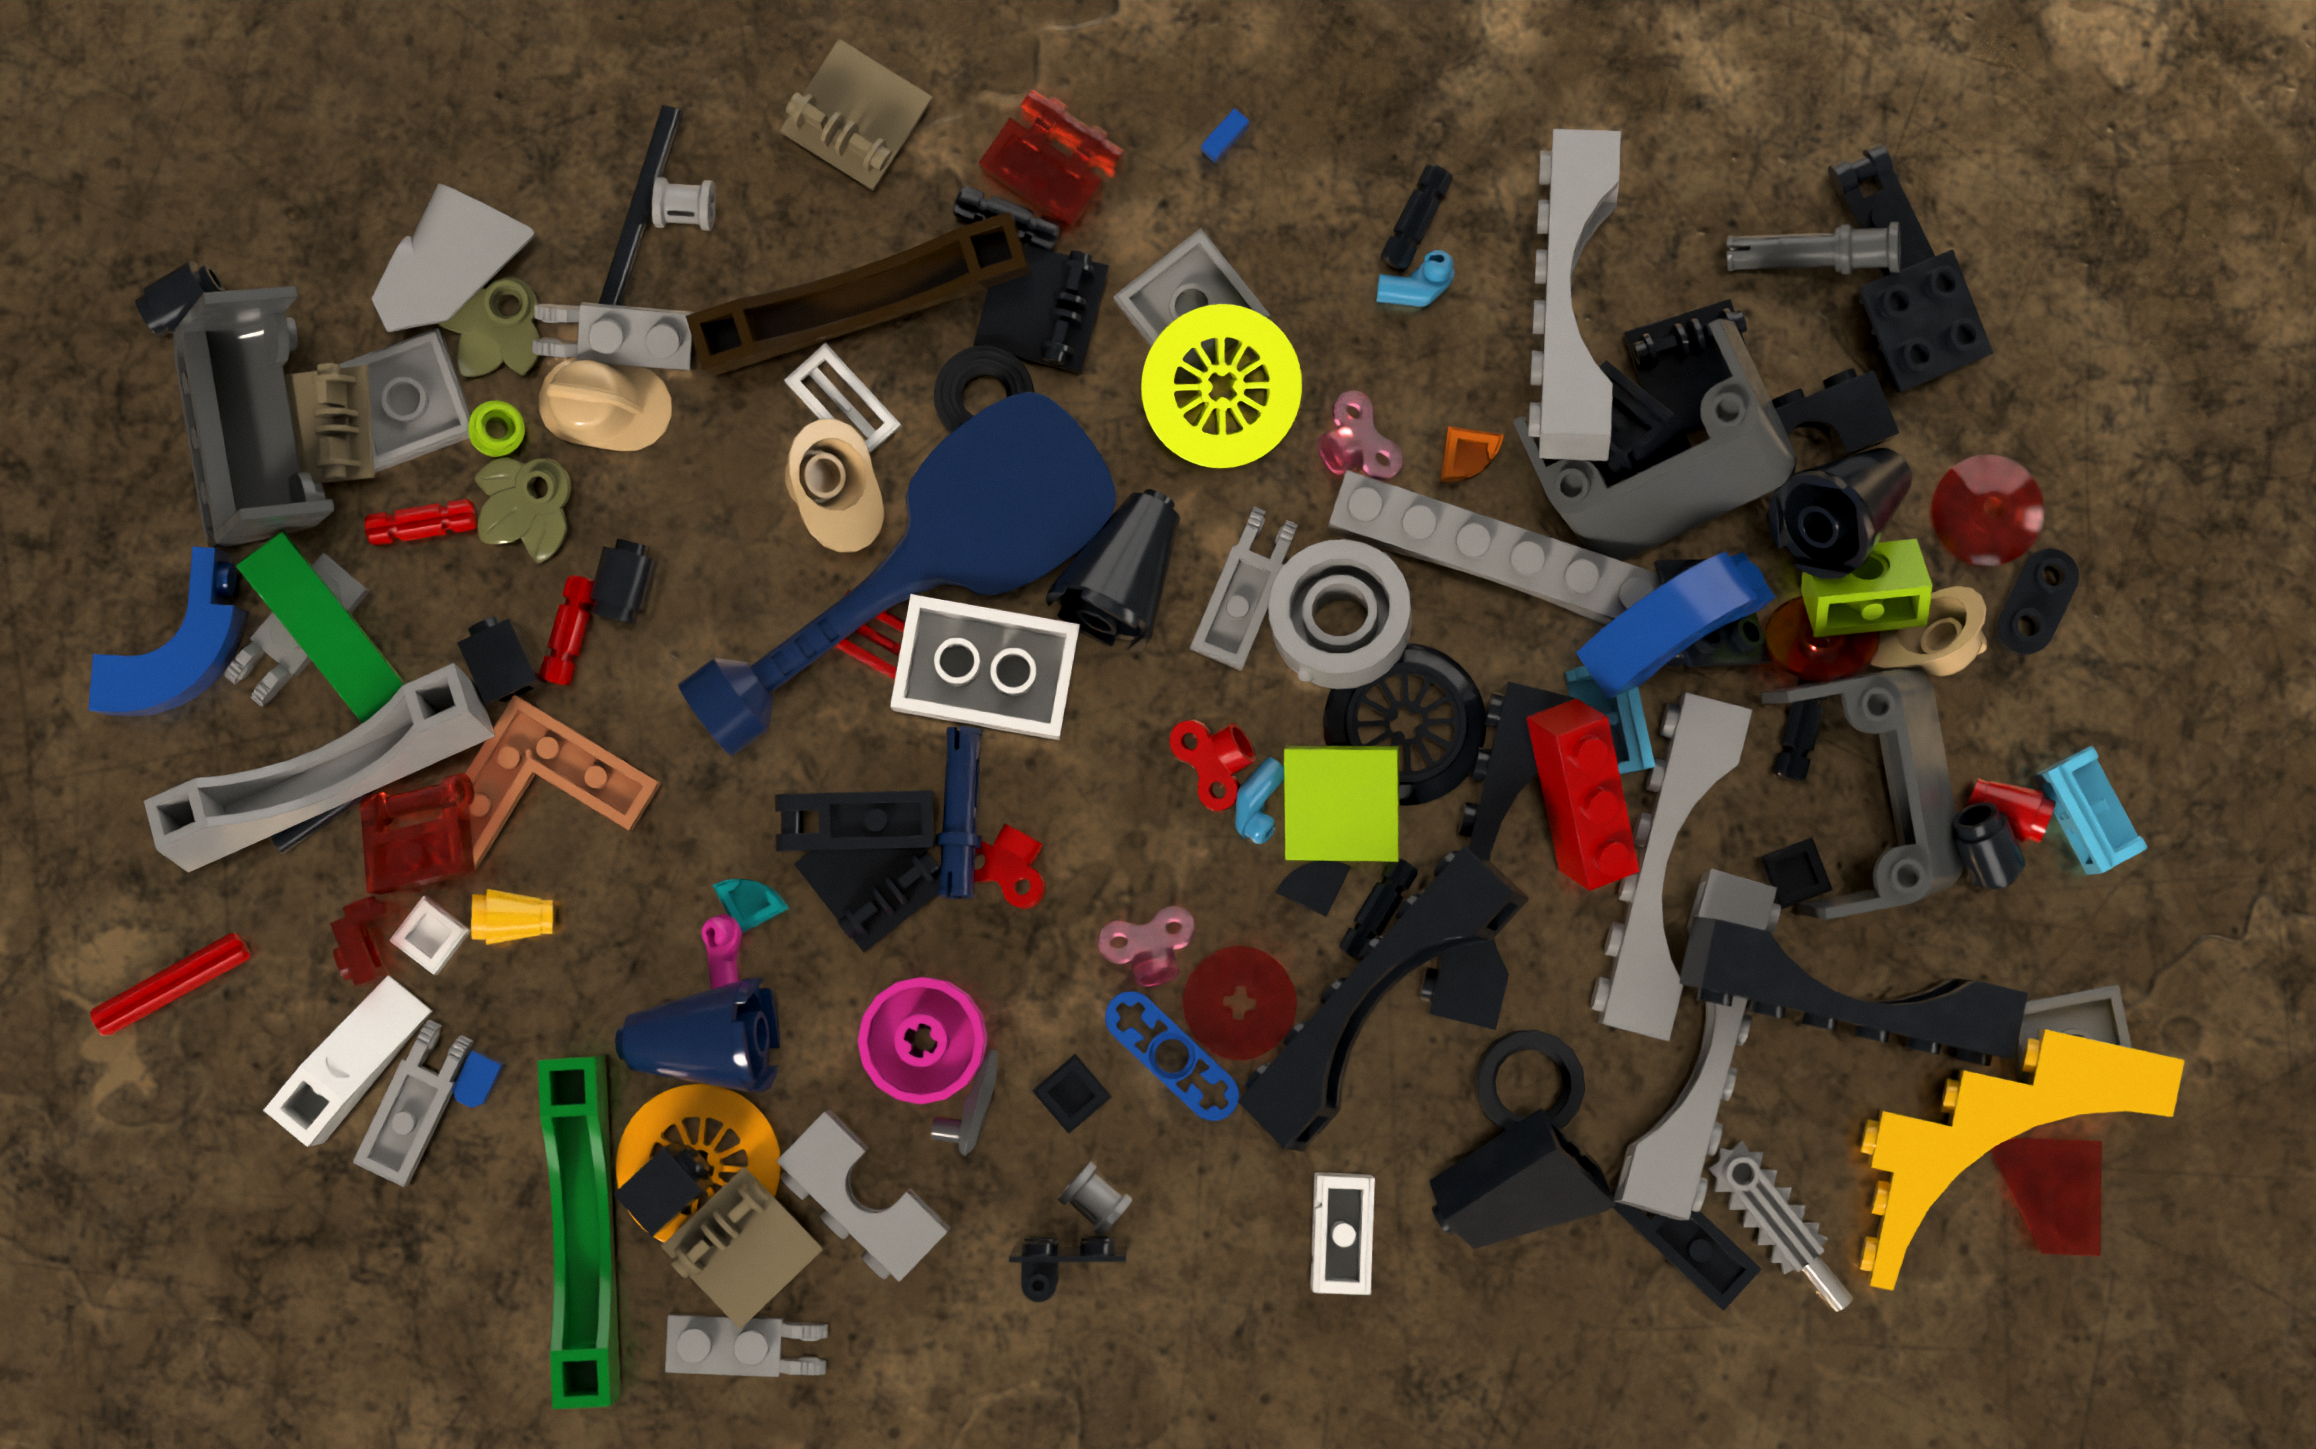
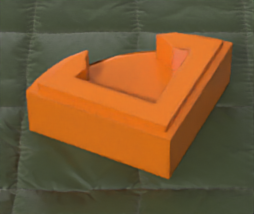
M1448 426L1439 484L1462 483L1482 473L1497 455L1504 434Z

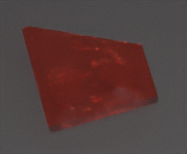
M2012 1137L1990 1149L2041 1254L2101 1256V1140Z

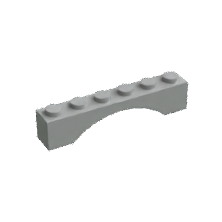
M1553 129L1552 151L1541 150L1539 184L1550 185L1549 200H1538L1537 234H1548L1547 250L1536 249L1535 284H1546L1545 300H1534L1533 334H1544L1543 351H1532L1530 385H1542L1541 402H1530L1528 437H1540L1539 458L1608 461L1611 439L1613 383L1595 363L1580 336L1572 310L1571 280L1583 249L1597 228L1617 207L1621 131Z
M1346 470L1326 529L1328 533L1352 541L1363 542L1379 550L1429 561L1497 582L1549 601L1605 625H1608L1632 605L1661 586L1656 572Z
M452 663L401 686L392 699L370 719L346 735L316 750L256 770L223 776L194 778L145 800L144 805L156 850L189 873L493 738L495 733L477 685L455 663Z
M1687 692L1678 696L1676 704L1668 703L1665 708L1659 735L1668 737L1663 758L1654 757L1655 767L1649 769L1646 782V790L1654 792L1649 813H1639L1633 832L1634 845L1640 846L1637 857L1640 872L1621 880L1618 899L1626 901L1621 923L1613 921L1607 935L1604 954L1612 956L1607 978L1598 977L1592 994L1590 1009L1598 1011L1596 1019L1598 1024L1659 1040H1670L1683 985L1679 984L1680 977L1671 960L1663 928L1662 892L1666 865L1677 833L1694 805L1717 780L1739 765L1752 709Z
M1712 868L1700 876L1687 924L1689 935L1693 916L1737 923L1766 930L1773 935L1781 910L1779 904L1773 903L1777 888ZM1734 997L1732 1007L1705 1002L1706 1021L1702 1045L1691 1077L1671 1109L1651 1130L1628 1145L1614 1195L1615 1202L1676 1220H1689L1691 1210L1695 1212L1700 1211L1708 1185V1180L1700 1177L1706 1155L1712 1157L1715 1155L1722 1134V1123L1715 1122L1720 1101H1728L1730 1099L1736 1082L1737 1069L1730 1067L1735 1045H1744L1751 1025L1752 1014L1744 1012L1747 1003L1746 999Z

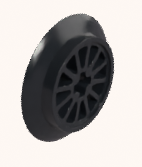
M1408 643L1401 658L1394 666L1372 683L1357 688L1331 689L1324 711V737L1326 746H1375L1386 739L1391 741L1390 746L1400 745L1403 748L1404 771H1399V805H1418L1436 800L1458 787L1471 773L1479 747H1483L1485 742L1486 725H1484L1486 712L1481 694L1474 680L1458 662L1435 648ZM1409 675L1424 680L1414 701L1409 700L1407 678ZM1394 676L1400 677V702L1391 693L1385 683V679ZM1430 684H1433L1443 693V697L1423 708L1420 703ZM1373 686H1379L1389 703V709L1366 697L1367 692ZM1444 703L1450 704L1453 718H1428L1427 714ZM1360 705H1364L1381 714L1383 720L1359 721L1357 717ZM1406 708L1409 716L1418 715L1421 719V724L1413 729L1414 738L1406 739L1402 731L1393 732L1390 728V723L1398 718L1397 709ZM1452 725L1454 730L1451 742L1430 732L1428 727ZM1382 728L1384 733L1367 744H1363L1360 740L1358 729ZM1422 738L1445 749V753L1438 761L1432 760L1422 742ZM1411 745H1414L1427 765L1426 768L1417 771L1411 769Z

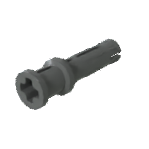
M1890 222L1888 228L1853 229L1850 223L1841 224V227L1835 228V233L1756 236L1728 235L1727 248H1730V251H1727L1728 271L1835 266L1836 272H1841L1842 275L1851 274L1854 268L1888 267L1891 273H1900V222Z

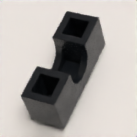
M1851 368L1823 380L1825 390L1805 397L1802 388L1771 400L1788 437L1791 431L1796 429L1814 430L1828 441L1835 460L1852 456L1885 443L1899 434L1874 370L1857 377L1855 369Z

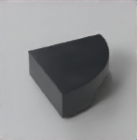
M1315 861L1305 864L1290 873L1281 882L1275 893L1327 917L1351 866L1337 861Z

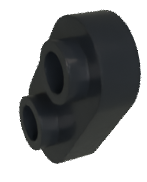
M2054 548L2042 549L2031 554L2022 562L1993 622L1994 637L1999 646L2006 652L2016 656H2027L2042 650L2051 641L2079 583L2078 567L2073 558L2066 552ZM2046 566L2053 567L2058 571L2059 582L2056 586H2050L2044 581L2043 570ZM2022 616H2027L2034 622L2035 630L2031 636L2023 635L2019 631L2018 621Z

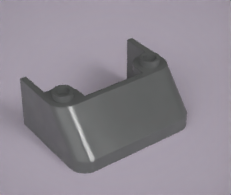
M296 286L203 293L175 328L173 335L174 360L202 527L206 542L211 548L235 546L270 538L281 530L288 534L314 528L334 511L332 499L325 500L322 484L320 482H313L309 472L300 471L283 365L288 360L289 351H295L298 343L295 321L292 317H286L285 313L298 297Z
M1717 319L1709 323L1711 331L1733 377L1710 388L1702 400L1700 408L1701 419L1710 439L1609 488L1599 468L1590 460L1539 458L1540 437H1528L1529 416L1522 415L1512 420L1548 499L1587 550L1623 562L1779 489L1788 477L1795 473L1797 457L1794 448L1734 321Z
M1907 667L1879 670L1760 692L1762 704L1791 703L1841 693L1843 710L1848 722L1858 731L1869 734L1879 733L1898 846L1886 850L1877 859L1873 869L1875 889L1798 903L1799 915L1828 920L1911 904L1952 886L1962 873L1964 862L1953 839L1955 832L1953 819L1956 812L1934 687L1929 677L1919 669Z

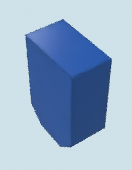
M1234 108L1201 145V151L1216 163L1248 130L1249 120Z
M475 1050L470 1051L453 1088L456 1101L470 1108L487 1103L505 1064Z

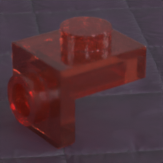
M370 896L343 907L345 917L330 923L339 945L338 948L333 949L336 965L345 980L352 979L355 987L370 986L384 980L388 976L368 925L393 916L398 911L394 902L383 901L377 903L375 896Z

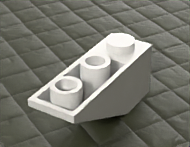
M388 975L299 1066L263 1111L307 1147L324 1144L433 1011Z

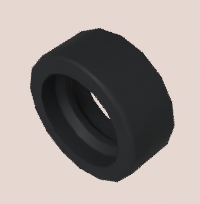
M1534 1029L1511 1031L1494 1040L1480 1056L1474 1075L1476 1099L1485 1116L1502 1131H1507L1527 1118L1513 1114L1502 1104L1497 1094L1496 1077L1499 1067L1509 1056L1518 1051L1536 1050L1545 1053L1554 1060L1562 1074L1563 1088L1560 1098L1553 1108L1546 1113L1561 1128L1566 1127L1579 1111L1585 1093L1583 1067L1574 1050L1557 1036Z

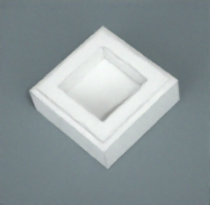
M424 895L389 941L433 975H438L469 935L471 928L429 896Z

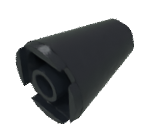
M1875 448L1789 476L1786 482L1774 492L1770 499L1768 521L1774 541L1780 550L1786 546L1798 559L1793 564L1802 572L1821 579L1843 578L1860 568L1867 561L1910 490L1912 474L1909 465L1897 452L1888 448Z
M1146 489L1144 493H1131L1102 529L1050 586L1045 600L1047 605L1050 606L1057 601L1062 606L1057 615L1062 621L1080 624V633L1102 644L1112 647L1116 638L1131 641L1127 651L1138 652L1145 650L1152 638L1180 522L1179 514L1173 509L1175 503L1165 494L1153 489Z

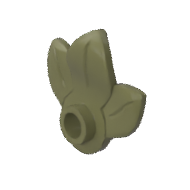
M513 277L500 278L492 282L486 289H480L449 321L436 323L447 330L461 334L458 345V367L462 376L478 377L487 375L497 369L503 362L516 373L525 375L535 364L539 355L532 352L533 340L539 339L540 336L533 321L535 319L534 308L538 301L532 288L524 281ZM507 298H517L520 303L519 310L511 316L503 315L501 311L502 303Z
M506 457L486 464L475 476L478 486L485 494L490 496L482 506L478 516L480 540L489 544H504L521 538L528 553L536 563L546 561L558 550L567 533V521L562 508L567 503L571 493V481L567 471L561 464L548 458L534 459L524 464ZM537 477L544 478L548 484V492L544 497L539 496L534 490V482Z

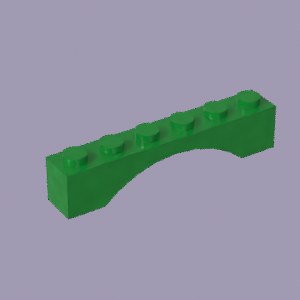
M606 1055L537 1060L540 1121L547 1157L553 1225L554 1288L550 1344L552 1409L611 1406L621 1398Z

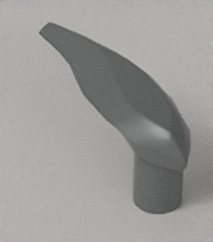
M989 1049L983 1060L972 1091L964 1100L962 1119L952 1120L935 1117L931 1129L932 1140L959 1143V1152L964 1156L975 1147L981 1135L994 1091L997 1051Z

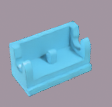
M1585 666L1564 672L1568 695L1581 700L1608 717L1620 775L1654 768L1655 762L1638 687L1607 699Z
M2092 746L2034 775L2041 790L2045 791L2044 796L2056 801L2053 812L2087 875L2104 873L2148 848L2144 839L2137 835L2097 760L2099 756Z

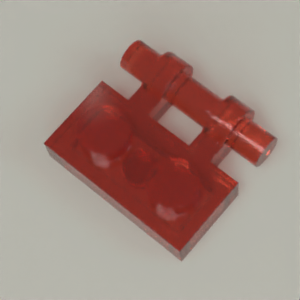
M1032 89L1024 98L1020 108L1035 117L1036 120L1028 130L1010 117L979 161V167L1072 230L1103 185V180L1089 171L1087 167L1096 158L1113 170L1125 151L1108 140L1109 134L1098 126L1094 125L1089 128L1067 113L1068 106L1055 97L1048 100ZM1053 131H1056L1078 146L1071 157L1046 142V139Z

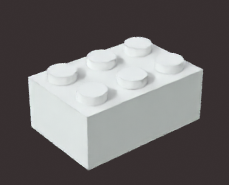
M911 594L890 707L893 711L1060 741L1080 624Z

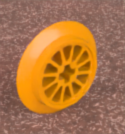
M695 1083L663 1091L646 1102L635 1113L620 1139L616 1156L618 1189L654 1157L653 1154L657 1143L664 1147L673 1143L664 1136V1133L672 1125H676L685 1145L693 1147L698 1153L701 1150L708 1153L707 1163L715 1168L713 1175H707L714 1183L723 1187L729 1180L722 1176V1172L738 1173L744 1167L723 1163L725 1157L744 1149L748 1160V1166L745 1167L774 1197L776 1196L780 1182L781 1166L776 1162L780 1158V1150L774 1131L768 1120L753 1103L728 1088ZM699 1117L700 1119L697 1143H694L685 1124L686 1118ZM712 1118L722 1122L723 1126L709 1145L707 1143L708 1120ZM729 1129H732L740 1138V1143L723 1152H719L717 1150L719 1144ZM714 1184L706 1191L710 1199L717 1193ZM702 1195L692 1204L691 1214L683 1212L666 1229L653 1237L665 1243L700 1209ZM633 1217V1219L639 1224V1226H640L642 1229H644V1228L640 1225V1223Z

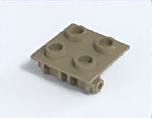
M838 39L803 95L795 93L786 107V112L790 115L779 132L866 187L874 190L933 97L843 40Z
M326 363L317 365V371L284 375L300 471L309 472L313 482L320 483L374 478L368 365L340 368V364Z
M745 1166L661 1246L673 1259L670 1261L673 1268L684 1278L690 1276L739 1329L824 1249Z

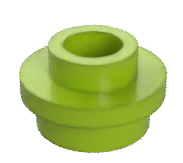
M493 400L479 405L473 411L468 421L467 430L471 443L478 451L487 456L502 457L511 454L519 447L524 438L525 424L521 414L514 406L504 401ZM490 421L500 422L505 428V436L500 439L490 437L486 432V423Z

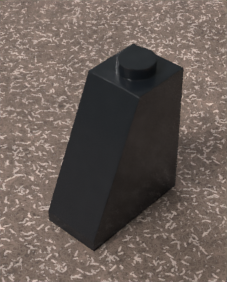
M1542 1108L1429 1180L1437 1202L1432 1207L1437 1222L1448 1235L1458 1234L1473 1249L1605 1212L1616 1205L1600 1164Z

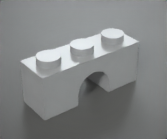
M830 1109L824 1111L776 1161L785 1170L779 1177L802 1200L810 1194L825 1209L820 1215L821 1219L840 1238L845 1240L851 1234L866 1249L861 1258L878 1276L886 1280L892 1274L900 1282L951 1227L911 1188L894 1205L888 1208L873 1209L861 1204L852 1192L850 1177L855 1164L870 1148Z

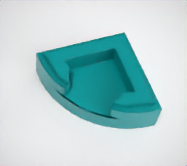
M729 879L712 885L727 915L735 918L740 925L742 934L790 909L787 902L778 892L758 881Z

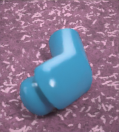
M1434 250L1425 256V261L1409 277L1379 274L1376 302L1417 307L1431 304L1452 283L1455 275L1452 257L1445 251Z
M1267 757L1240 786L1237 792L1235 827L1242 838L1249 837L1256 844L1267 842L1275 831L1274 819L1270 815L1265 814V805L1269 796L1284 781V766L1272 757Z

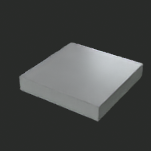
M1201 228L1113 296L1115 303L1150 347H1152L1157 337L1171 322L1181 315L1203 306L1232 304L1252 309L1266 318H1270L1268 311ZM1214 338L1202 341L1201 347L1213 363L1215 361ZM1225 338V353L1238 344L1236 339ZM1191 348L1183 357V361L1202 371L1204 367L1193 348ZM1181 367L1177 368L1175 378L1179 383H1188L1195 377Z
M439 328L340 364V368L368 365L374 473L469 439L467 426L472 413L443 333Z
M2119 985L2104 986L2026 1001L2014 1061L2018 1081L2027 1084L2029 1073L2021 1071L2023 1050L2027 1038L2037 1039L2039 1028L2132 1048Z

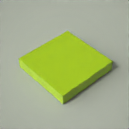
M1285 746V860L1398 862L1400 858L1399 746Z

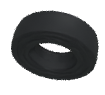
M982 345L964 349L952 356L944 364L934 386V405L941 423L950 434L974 416L967 411L962 400L963 390L971 379L981 375L995 377L1004 385L1006 398L1018 393L1034 392L1031 376L1024 364L1016 356L998 347Z

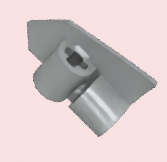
M438 184L413 236H406L400 242L371 298L386 331L393 332L449 321L535 237L533 229L446 185Z

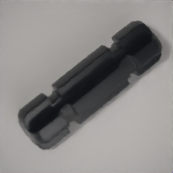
M1429 163L1423 170L1417 183L1419 189L1413 190L1394 227L1393 232L1395 236L1389 237L1382 251L1381 259L1389 266L1399 270H1406L1409 267L1417 250L1414 247L1415 244L1420 245L1441 203L1438 199L1444 198L1453 180V175L1446 169Z
M968 186L963 187L958 193L953 207V215L956 218L974 223L975 219L981 221L1010 211L1016 221L1022 242L1025 237L1031 240V246L1046 251H1052L1056 246L1062 229V223L1059 220L1044 214L1039 219L1034 217L1033 210L992 196L991 200L985 199L984 192Z
M1805 671L1799 675L1797 686L1830 680V678L1821 673ZM1828 696L1792 702L1782 740V745L1786 746L1785 751L1779 752L1775 766V774L1779 777L1797 782L1803 781L1807 777L1811 762L1807 755L1808 752L1814 750L1824 712V707L1820 706L1821 701L1827 700Z
M1399 858L1398 862H1388L1381 874L1384 877L1381 883L1376 882L1354 919L1357 924L1354 929H1348L1340 942L1339 948L1341 951L1359 961L1358 956L1362 949L1376 935L1381 936L1404 898L1401 896L1404 889L1409 890L1418 875L1416 867L1402 858Z

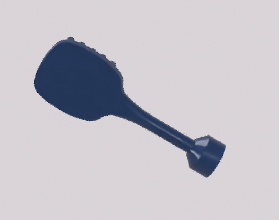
M1023 392L1004 398L986 407L948 435L928 455L910 481L905 496L908 513L905 534L888 556L865 580L754 664L750 665L745 661L714 657L678 684L687 703L718 744L733 757L767 732L770 728L774 700L773 691L861 626L887 609L909 599L911 594L917 595L942 585L960 586L976 595H996L1011 591L1049 573L1088 544L1111 517L1116 502V491L1110 472L1101 454L1076 420L1049 397L1034 392Z

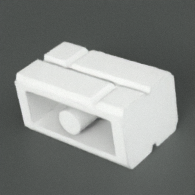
M1314 1172L1311 1251L1313 1262H1311L1310 1278L1312 1292L1371 1295L1375 1178L1372 1175Z

